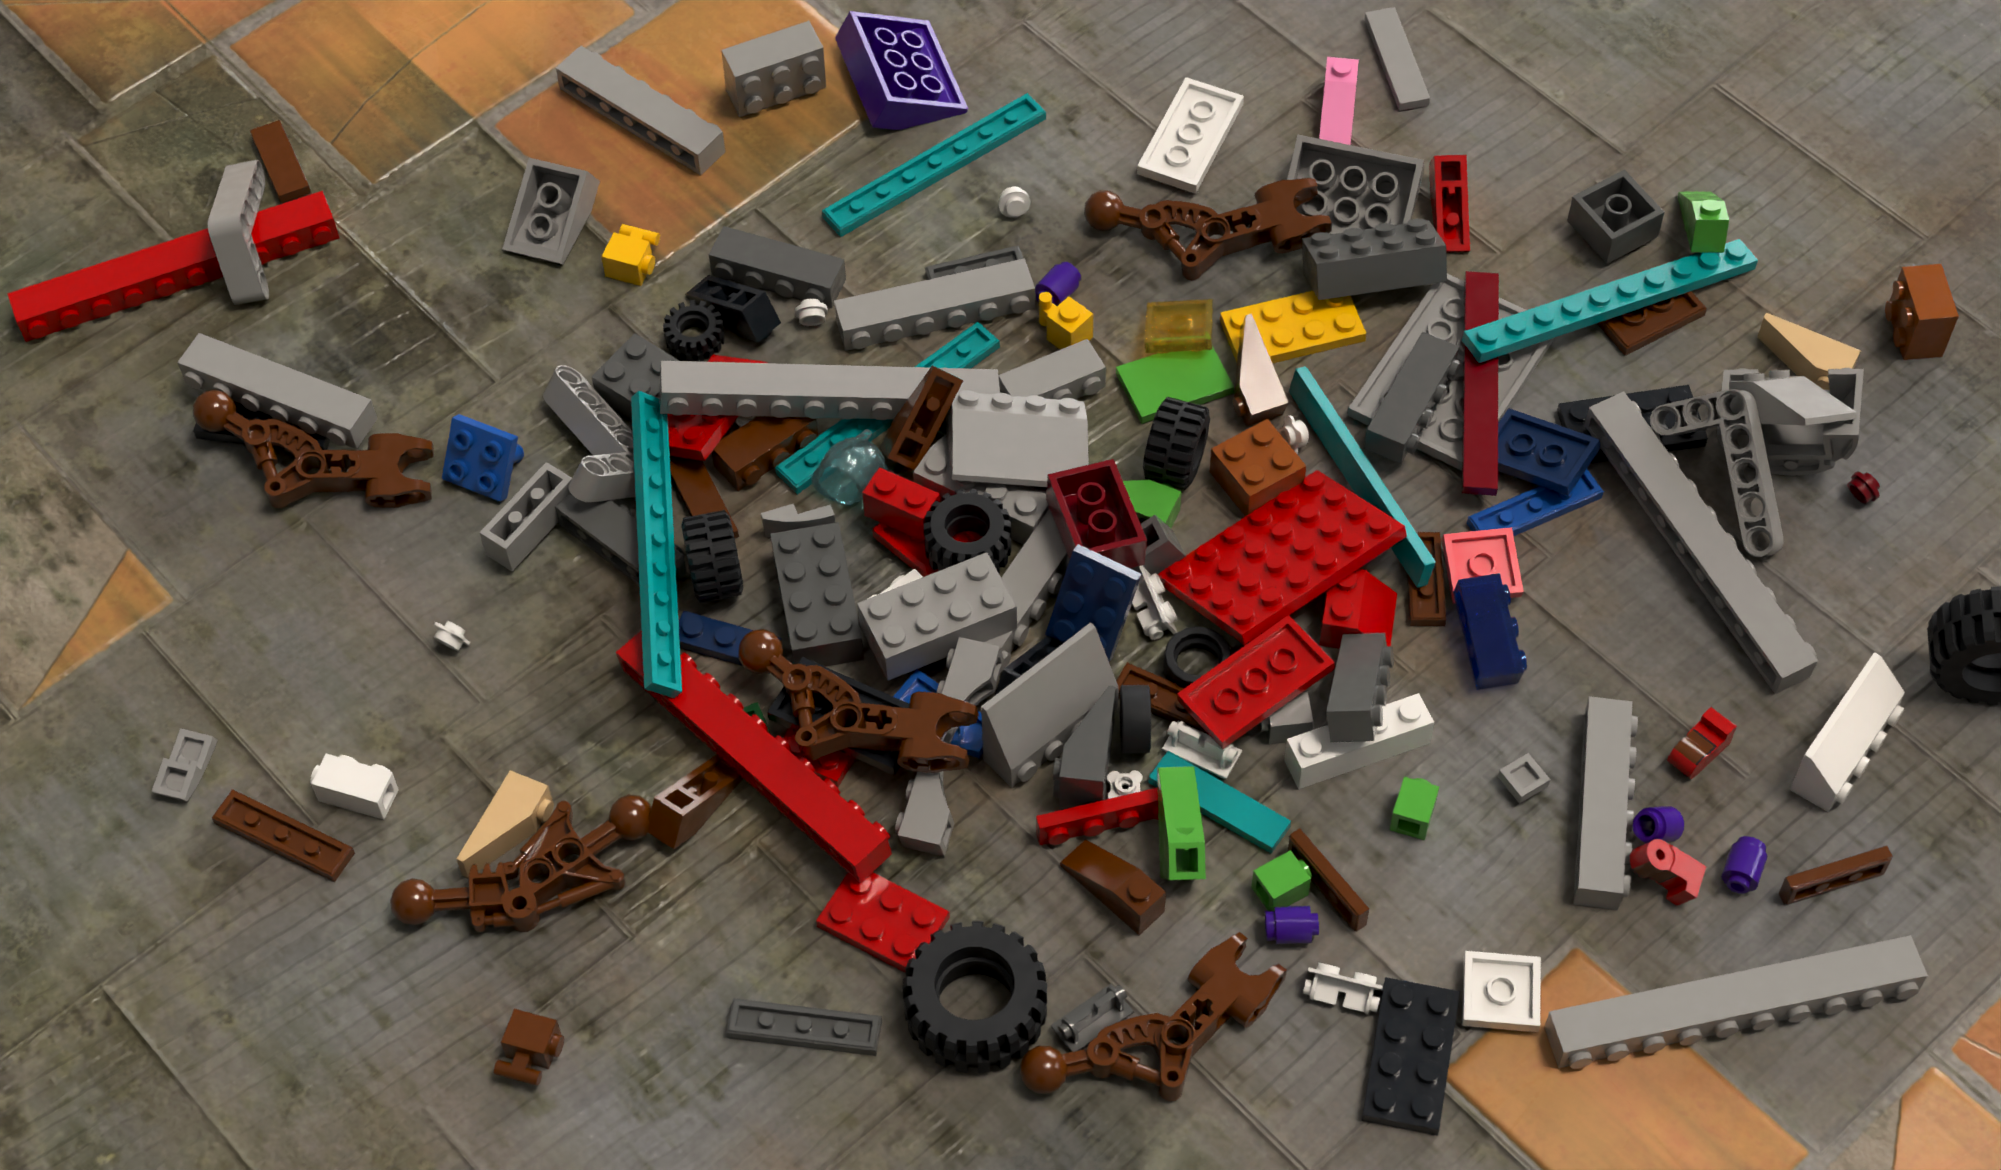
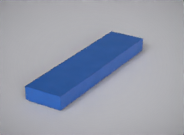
M1586 469L1568 496L1539 486L1468 516L1467 525L1471 531L1512 527L1513 536H1516L1601 499L1604 491L1589 470Z

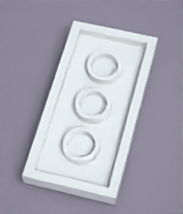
M1186 77L1137 165V174L1196 194L1243 106L1244 96Z

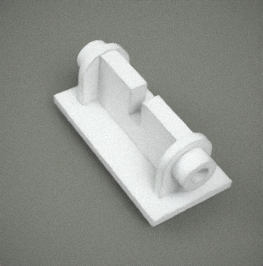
M1143 565L1139 566L1143 576L1140 578L1132 604L1136 610L1146 605L1148 606V608L1137 613L1145 635L1150 636L1152 640L1161 638L1164 634L1163 631L1168 628L1173 634H1176L1177 630L1173 622L1177 620V616L1171 604L1163 600L1161 593L1165 592L1162 581L1156 573L1151 575Z
M1173 721L1170 724L1167 732L1170 736L1162 747L1163 751H1170L1187 762L1225 780L1242 753V750L1234 747L1233 744L1222 749L1210 735L1186 725L1183 721Z
M1318 963L1317 969L1308 968L1309 973L1315 974L1314 981L1306 979L1303 994L1310 995V1000L1314 999L1336 1005L1338 992L1340 991L1346 993L1343 1007L1365 1012V1014H1369V1011L1377 1012L1380 998L1373 996L1374 989L1380 991L1383 989V986L1376 984L1377 977L1355 972L1354 978L1339 975V967L1324 963Z

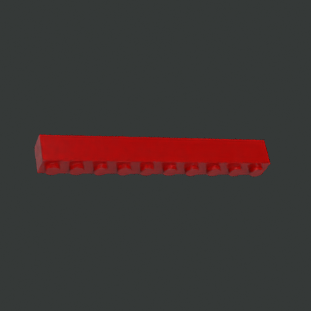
M323 191L258 211L251 232L262 265L340 238ZM208 228L7 294L17 325L25 342L100 317H106L109 314L169 296L194 286L202 285L224 276L213 248Z
M641 630L616 651V655L623 671L644 689ZM683 652L680 655L682 693L675 698H671L644 689L859 883L865 880L892 855L888 841L890 835L880 823L875 821L872 824L864 817V811L855 801L850 799L847 802L840 796L839 789L830 779L825 778L822 780L815 774V768L805 757L801 756L798 759L792 754L791 747L781 736L773 737L767 731L766 724L756 714L749 716L744 711V706L732 693L724 694L720 690L721 687L716 679L709 673L703 675L698 671L696 663L687 653Z

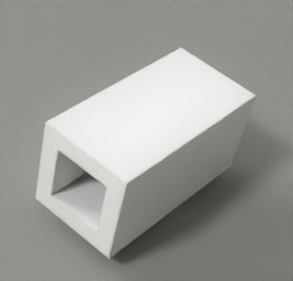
M325 754L321 764L314 768L310 780L318 801L382 820L385 819L399 790L393 773L386 767L378 764L372 766L361 764L346 755L337 757Z

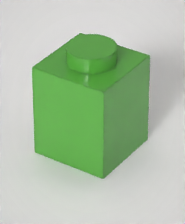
M1404 776L1389 830L1425 840L1440 786L1433 785L1422 778L1412 779Z
M1290 850L1253 870L1251 887L1266 909L1274 911V907H1287L1308 896L1312 875L1307 864L1303 860L1298 861Z

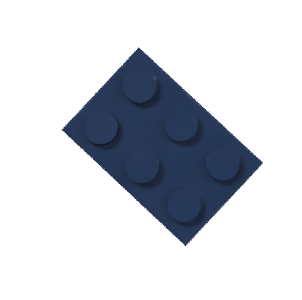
M1508 408L1498 422V471L1567 496L1571 493L1600 450V439Z
M1078 544L1072 552L1045 635L1064 643L1091 622L1096 627L1110 662L1114 656L1142 574Z

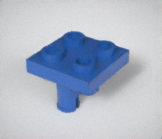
M460 414L452 417L442 479L497 501H503L508 496L513 464L520 462L524 457L523 448L517 444L518 436Z

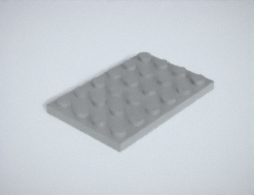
M1447 274V282L1434 283L1348 407L1347 416L1368 426L1370 425L1422 332L1459 346L1457 360L1461 361L1459 372L1454 380L1448 379L1446 395L1440 405L1435 403L1433 406V418L1428 428H1421L1418 433L1420 440L1416 449L1462 470L1464 281ZM1499 298V319L1526 311V309ZM1555 338L1498 357V422L1508 408H1510Z

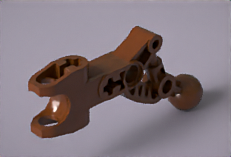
M1312 178L1281 180L1267 184L1255 192L1254 196L1257 204L1219 215L1210 207L1171 200L1160 201L1157 204L1147 205L1143 209L1125 206L1120 197L1109 190H1100L1090 195L1084 207V215L1091 227L1099 231H1109L1119 224L1139 228L1144 237L1156 240L1164 250L1170 249L1181 262L1182 275L1191 281L1198 279L1201 274L1222 256L1270 241L1276 253L1284 254L1302 249V238H1309L1315 233H1330L1332 231V223L1329 216H1305L1296 210L1298 206L1318 195V185L1316 180ZM1176 224L1195 230L1196 236L1187 249L1179 242L1180 236L1170 225ZM1213 235H1221V236H1222V237L1219 238V239H1212V238H1210V237L1213 236Z
M219 390L205 391L197 397L193 405L194 420L203 430L213 433L227 430L244 441L247 450L254 457L257 468L263 470L266 478L265 492L270 504L275 508H284L288 504L314 492L365 491V502L370 506L379 508H399L432 499L430 483L419 479L407 478L403 475L404 469L409 464L426 461L434 457V447L430 440L398 433H379L368 438V450H322L316 439L285 422L276 419L264 421L254 419L249 421L236 413L234 400L225 392ZM274 445L284 448L295 456L294 462L279 473H277L275 467L278 460L273 449ZM312 468H320L315 474H306Z
M765 629L753 630L740 641L738 650L739 660L748 671L755 674L771 673L783 683L791 699L793 715L799 719L800 729L796 732L795 740L802 756L807 760L814 761L822 756L850 747L880 751H899L897 758L899 766L916 772L935 773L968 768L970 758L968 757L967 750L957 745L943 742L941 739L944 733L953 727L970 726L977 723L979 713L976 705L933 692L913 693L908 708L862 703L858 692L834 673L817 665L806 666L789 662L782 656V643L774 633ZM817 693L833 706V710L813 722L812 715L815 713L813 697ZM856 722L853 726L844 728L847 723Z
M1239 932L1210 949L1196 963L1189 973L1187 980L1198 991L1171 1017L1154 1013L1136 1016L1103 1028L1098 1036L1089 1043L1088 1048L1084 1050L1061 1054L1060 1051L1051 1046H1037L1030 1049L1023 1057L1020 1064V1076L1026 1087L1037 1094H1050L1062 1086L1067 1076L1090 1072L1099 1078L1110 1077L1114 1074L1133 1081L1134 1077L1159 1086L1160 1096L1164 1100L1176 1101L1182 1095L1191 1058L1230 1017L1235 1019L1244 1028L1251 1026L1266 1011L1274 994L1285 980L1287 970L1280 964H1277L1260 975H1248L1240 971L1235 963L1242 956L1248 938ZM1171 1038H1180L1186 1043L1174 1045L1169 1040ZM1141 1045L1154 1047L1159 1056V1071L1140 1064V1058L1124 1053L1122 1050Z

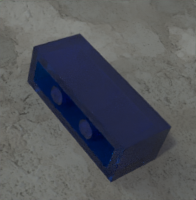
M1500 573L1458 580L1453 594L1476 689L1481 690L1518 684L1524 671L1527 670V660L1525 652L1518 648L1516 638L1519 636V628L1516 618L1510 616L1508 605L1511 603V596L1508 585L1502 584Z

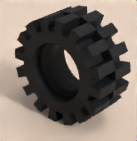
M689 300L690 306H685L684 302L679 303V310L674 307L669 310L670 315L666 314L664 318L663 330L666 346L669 348L670 354L672 356L676 354L677 359L680 361L686 357L687 361H693V358H698L699 362H704V356L707 355L710 358L714 351L719 353L722 349L721 344H724L725 338L721 314L719 311L716 312L713 305L707 308V304L704 301H700L699 306L696 305L695 300ZM698 326L706 329L703 334L696 337L682 335V332L690 327Z

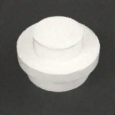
M1019 187L1005 189L998 201L1001 213L1010 218L1022 216L1029 210L1031 205L1029 195Z
M818 299L803 300L795 308V316L799 318V323L804 326L822 324L825 321V315L828 313L827 305L821 303Z

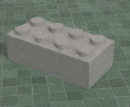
M987 552L857 603L859 625L887 680L948 657L950 649L956 648L959 637L986 642L1017 629V606Z

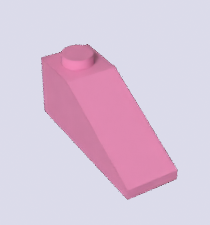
M1327 57L1319 139L1351 144L1358 59Z

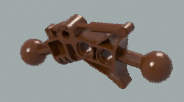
M629 794L618 798L610 809L609 820L580 839L572 827L573 812L571 805L568 801H561L557 804L551 817L520 849L521 854L513 862H499L496 872H492L490 864L486 863L482 873H479L477 864H473L469 873V887L433 889L431 885L420 879L412 878L402 881L393 890L390 899L391 911L399 921L416 926L427 922L436 911L470 909L472 925L477 932L484 931L486 925H494V927L510 926L518 932L533 930L538 925L540 914L558 906L564 908L607 890H620L625 886L623 872L602 864L595 855L620 838L635 841L645 837L649 830V815L652 806L647 800L638 795ZM570 854L579 855V858L574 862L567 863L563 861ZM520 867V888L509 890L507 880L516 878L518 876V868ZM538 875L549 876L548 879L542 883L532 882V880ZM566 888H572V889H570V890H567V891H565V892H562V891L565 890ZM556 895L558 896V898L553 899V900H551V901H548V900H550L551 898H553L554 896H556Z

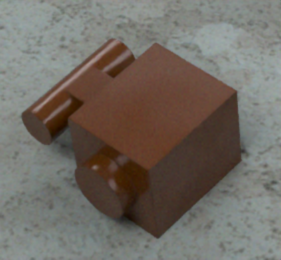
M514 1009L501 1040L506 1058L513 1059V1061L509 1063L497 1060L494 1067V1075L538 1086L542 1079V1071L530 1067L535 1065L549 1069L553 1057L558 1058L561 1054L564 1036L561 1034L558 1021Z

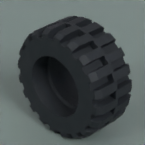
M2001 586L1991 587L1990 590L1982 591L1980 588L1971 590L1970 594H1960L1953 597L1950 603H1943L1935 611L1927 627L1930 673L1932 678L1945 692H1949L1958 699L1966 698L1968 702L1979 703L1981 701L1987 702L1988 705H1998V702H2001Z
M972 921V926L962 927V923L959 922L950 925L949 932L944 933L939 929L931 934V943L922 942L915 950L916 959H909L905 968L906 977L903 979L902 985L905 1020L908 1022V1031L912 1039L919 1042V1049L926 1056H931L935 1053V1063L945 1068L948 1067L949 1063L955 1064L956 1071L964 1073L968 1072V1067L978 1068V1073L990 1072L989 1066L996 1064L1002 1069L1011 1065V1057L1014 1055L1021 1059L1029 1051L1028 1042L1031 1044L1037 1042L1041 1035V1026L1045 1025L1047 1016L1046 972L1043 963L1038 961V953L1032 945L1024 947V938L1015 931L1008 935L1005 933V926L993 923L992 928L984 927L983 921ZM971 974L993 977L1003 983L1011 993L1010 1001L1000 1012L980 1020H968L953 1015L942 1006L939 998L943 990L951 982Z

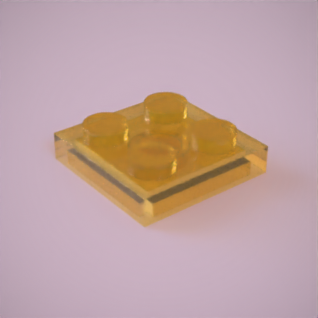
M1213 299L1147 303L1145 327L1146 353L1163 354L1178 351L1198 352L1212 350Z

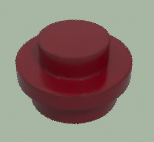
M1857 471L1851 476L1852 480L1847 486L1858 501L1867 504L1870 500L1876 501L1880 497L1878 491L1880 485L1871 474L1867 472L1863 474Z

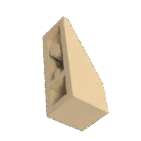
M1769 313L1765 314L1758 333V338L1797 376H1805L1824 390H1830L1828 369H1854L1861 351Z
M511 770L509 771L456 859L462 876L469 878L470 869L473 864H477L478 871L482 870L486 863H492L537 831L542 821L545 822L549 819L554 808V802L548 785Z

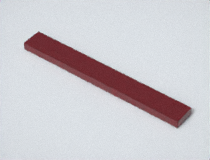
M1465 272L1464 331L1499 320V273ZM1464 344L1462 493L1496 496L1498 491V357L1479 363Z

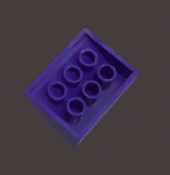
M849 11L835 36V40L873 128L902 130L965 114L968 111L967 104L929 20Z

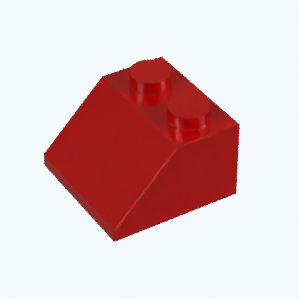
M1357 569L1327 590L1319 646L1340 649L1343 634L1385 633L1386 644L1391 646L1397 593L1367 570Z

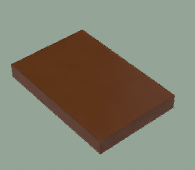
M1690 291L1597 324L1626 356L1705 316L1707 308Z

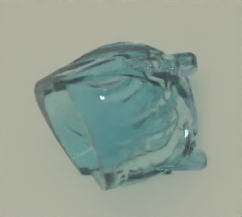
M866 429L856 437L839 441L828 450L812 476L813 487L819 493L835 502L848 506L863 500L862 492L880 467L888 471L881 451L868 440L872 436V432ZM889 470V472L896 474L894 470Z

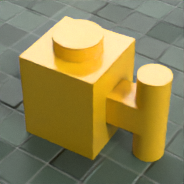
M622 224L619 233L613 232L601 256L605 277L642 286L646 275H650L655 266V256H652L650 244L657 246L660 234Z
M1042 292L1039 295V323L1042 326H1047V340L1061 350L1085 339L1090 341L1093 338L1092 312L1069 296L1056 306L1052 303V295L1049 292Z

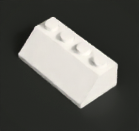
M1873 653L1805 753L1790 788L1792 792L1827 812L1830 811L1836 801L1841 804L1845 801L1853 787L1848 782L1853 775L1858 778L1861 777L1870 762L1866 755L1870 750L1875 752L1879 750L1887 736V733L1883 730L1887 724L1894 727L1904 711V708L1899 706L1905 692L1883 658L1877 653Z

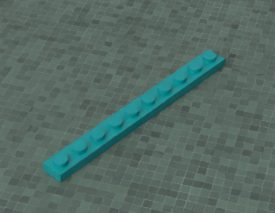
M1741 239L1725 243L1724 252H1699L1466 330L1463 333L1462 342L1476 360L1481 363L1749 272L1756 268L1758 259Z
M638 391L631 397L644 689L675 698L682 693L668 414H660V398Z

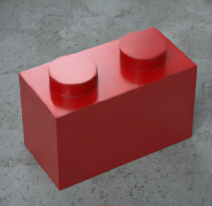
M879 467L862 492L864 516L925 542V516L927 511H931V505L935 501L940 502V493Z

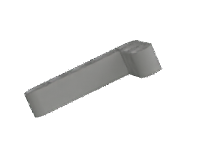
M258 159L225 167L208 218L210 239L234 305L269 298L267 279L251 235L266 184L263 167Z
M557 366L543 393V399L593 455L583 457L568 486L570 493L575 498L584 502L636 497L633 431L577 370L569 366Z
M1731 389L1656 407L1650 416V424L1652 429L1660 435H1682L1720 426L1745 550L1755 557L1777 554L1782 549L1784 537L1754 396L1745 390ZM1736 396L1742 401V408L1738 414H1734L1730 408V403ZM1702 404H1705L1708 407L1709 415L1702 422L1698 418L1697 411ZM1670 411L1676 417L1675 425L1671 429L1665 424V417ZM1742 430H1745L1749 436V442L1745 448H1741L1737 442V436ZM1748 464H1752L1756 470V476L1752 482H1748L1744 477V469ZM1755 498H1759L1763 504L1762 512L1758 516H1755L1751 511V503ZM1761 532H1765L1770 539L1769 546L1765 550L1761 549L1757 543V538Z

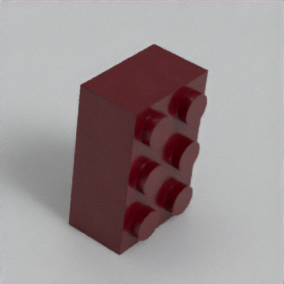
M1114 459L1047 474L1046 500L1069 559L1074 548L1079 544L1128 568L1145 565L1147 539Z

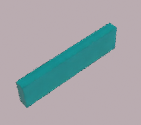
M1167 751L1150 774L1148 783L1156 788L1158 787L1157 767H1190L1194 765ZM1194 766L1201 814L1272 854L1291 827V821Z

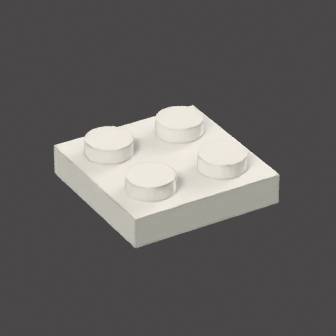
M1465 951L1463 959L1462 1026L1538 1032L1540 1028L1541 957Z

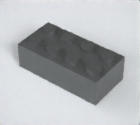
M1412 219L1405 224L1399 225L1383 223L1371 229L1349 228L1344 230L1343 233L1329 234L1321 232L1315 233L1309 238H1302L1303 274L1318 300L1447 282L1446 244L1429 220Z
M839 522L771 533L773 557L793 664H798L802 657L825 667L864 660L862 635Z

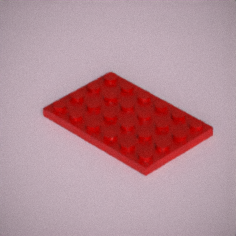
M1316 470L1307 475L1302 483L1288 491L1281 492L1277 497L1226 528L1223 532L1200 545L1197 549L1187 554L1186 557L1173 563L1157 575L1162 581L1164 588L1240 643L1246 645L1287 615L1292 614L1407 537L1405 525Z

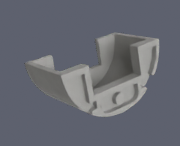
M1745 368L1724 370L1722 391L1730 390V381L1744 380L1743 374L1759 373V370ZM1828 369L1830 390L1825 391L1856 412V419L1806 426L1761 424L1771 474L1794 476L1819 473L1834 468L1835 461L1841 458L1847 460L1853 454L1859 440L1864 369ZM1718 426L1717 438L1724 449L1720 426ZM1742 430L1737 436V442L1741 448H1745L1749 442V436L1745 430ZM1749 464L1750 468L1755 469L1752 464Z

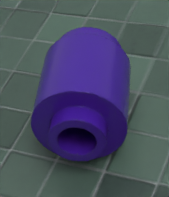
M1068 262L1054 265L1035 286L1038 303L1039 295L1042 292H1049L1052 295V303L1056 306L1068 296L1070 297L1079 287L1081 274L1078 269Z
M1671 806L1647 807L1635 816L1633 831L1644 843L1654 839H1661L1671 843L1681 837L1684 831V819L1681 813Z
M1749 836L1739 837L1737 842L1732 844L1721 875L1723 882L1730 890L1744 894L1757 889L1767 861L1765 844Z
M1310 906L1274 907V911H1265L1266 941H1275L1276 944L1312 943V935H1319L1318 913H1311Z

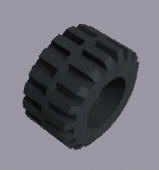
M1171 397L1165 398L1155 414L1145 448L1143 460L1145 479L1166 483L1184 490L1190 486L1199 469L1210 425V415L1207 407Z
M963 489L955 490V495L951 496L947 493L942 496V502L935 501L931 505V511H927L924 523L926 558L929 559L931 568L940 571L987 552L998 573H1000V567L1005 568L1008 563V556H1011V521H1009L1007 509H1003V503L998 499L992 501L991 494L984 492L983 495H980L978 490L970 489V493H963ZM964 531H973L984 536L974 542H960L952 538L954 535Z
M722 510L683 518L681 527L696 599L700 603L742 595L744 587L733 528L727 512Z

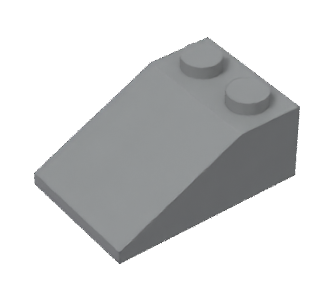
M528 158L502 250L563 265L592 211L600 180L585 170Z
M1790 370L1769 371V377H1765L1764 373L1743 374L1744 380L1729 382L1730 390H1745L1754 396L1761 424L1806 426L1856 419V412L1805 376H1790ZM1738 396L1734 397L1730 403V408L1734 414H1738L1742 408V401Z

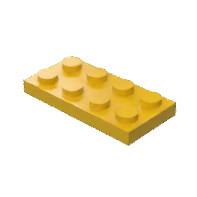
M1309 291L1220 312V322L1236 362L1238 358L1240 327L1245 315L1251 313L1272 363L1366 341L1367 333L1351 296L1318 300L1314 292Z

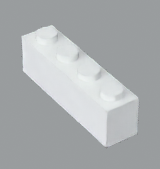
M1420 694L1403 698L1382 707L1383 725L1382 727H1377L1374 741L1330 742L1328 725L1288 738L1284 761L1298 789L1430 744L1434 721Z

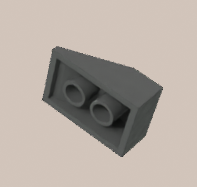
M1114 686L1107 687L1066 741L1062 759L1055 758L1053 797L1059 798V810L1105 800L1115 723L1116 687Z

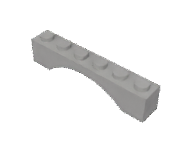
M959 637L956 648H951L948 653L946 668L949 671L946 681H940L937 693L977 706L982 700L995 692L1004 662L1001 647ZM953 727L945 732L941 741L950 744L958 727ZM944 771L935 773L917 772L916 778L910 779L907 785L906 800H908L905 813L900 812L898 815L895 833L898 834L901 844L905 848L945 857L955 823L945 797Z

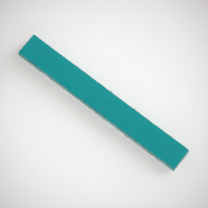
M1026 93L823 209L822 218L842 237L1046 120V111Z
M976 322L915 367L931 368L933 365L937 368L971 369L999 349L1000 341L979 322ZM841 419L816 437L811 443L776 466V475L798 495L889 429L894 419Z
M1305 366L1295 369L1289 389L1290 395L1355 494L1405 525L1407 537L1393 545L1391 549L1415 586L1418 588L1427 585L1436 561L1308 368Z

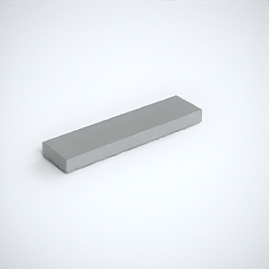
M1395 7L1365 12L1364 20L1398 110L1402 111L1429 106L1430 96Z

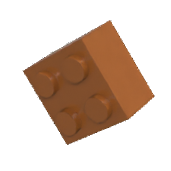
M1942 264L1902 267L1897 281L1893 283V293L1890 301L1886 302L1885 315L1887 320L1892 322L1894 344L1900 348L1903 360L1943 357L1959 318Z
M1266 419L1211 448L1209 472L1244 516H1247L1277 497L1281 492L1288 491L1302 483L1306 474V465L1272 423Z

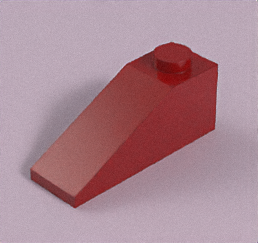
M1436 155L1429 162L1430 198L1434 228L1446 244V252H1469L1467 155Z

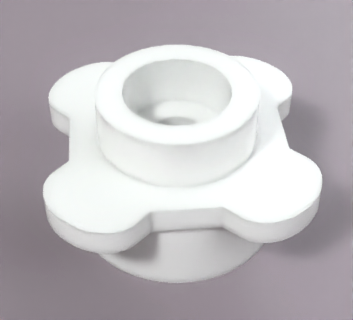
M1285 416L1284 425L1278 432L1295 453L1298 454V448L1304 447L1308 443V429L1301 420L1295 421L1293 416Z
M449 621L444 626L438 622L434 623V626L438 628L434 639L455 651H459L463 643L466 645L470 644V641L463 636L465 630Z
M1136 770L1130 773L1110 772L1107 776V782L1111 788V791L1108 793V799L1140 792V783L1143 780L1142 774ZM1127 785L1129 788L1123 789L1122 786Z

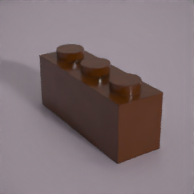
M757 416L719 441L712 451L714 467L737 491H740L747 485H753L762 475L778 466L818 437L817 419L808 417L777 418Z

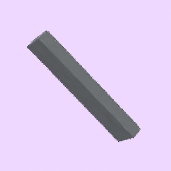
M733 998L726 1034L727 1038L876 1056L882 1016Z

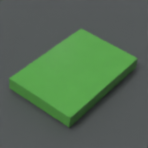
M1208 337L1116 367V375L1141 424L1154 420L1160 404L1166 397L1201 405L1234 394V385Z

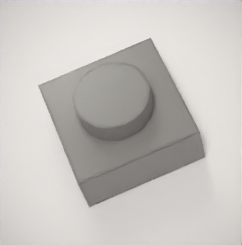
M1529 753L1503 767L1498 773V778L1519 804L1549 787L1550 778Z

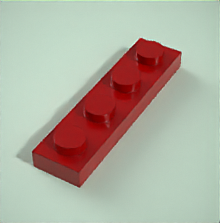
M1158 787L1036 816V835L1039 845H1058L1070 838L1082 835L1091 837L1101 834L1104 830L1116 827L1130 828L1142 821L1150 819L1159 820Z

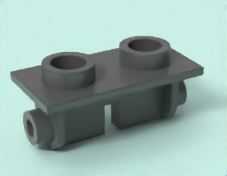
M1110 984L1053 1023L1051 1028L1071 1052L1079 1051L1095 1039L1103 1028L1123 1021L1133 1014L1134 1011L1124 1000L1127 998L1125 990L1120 985L1113 987Z

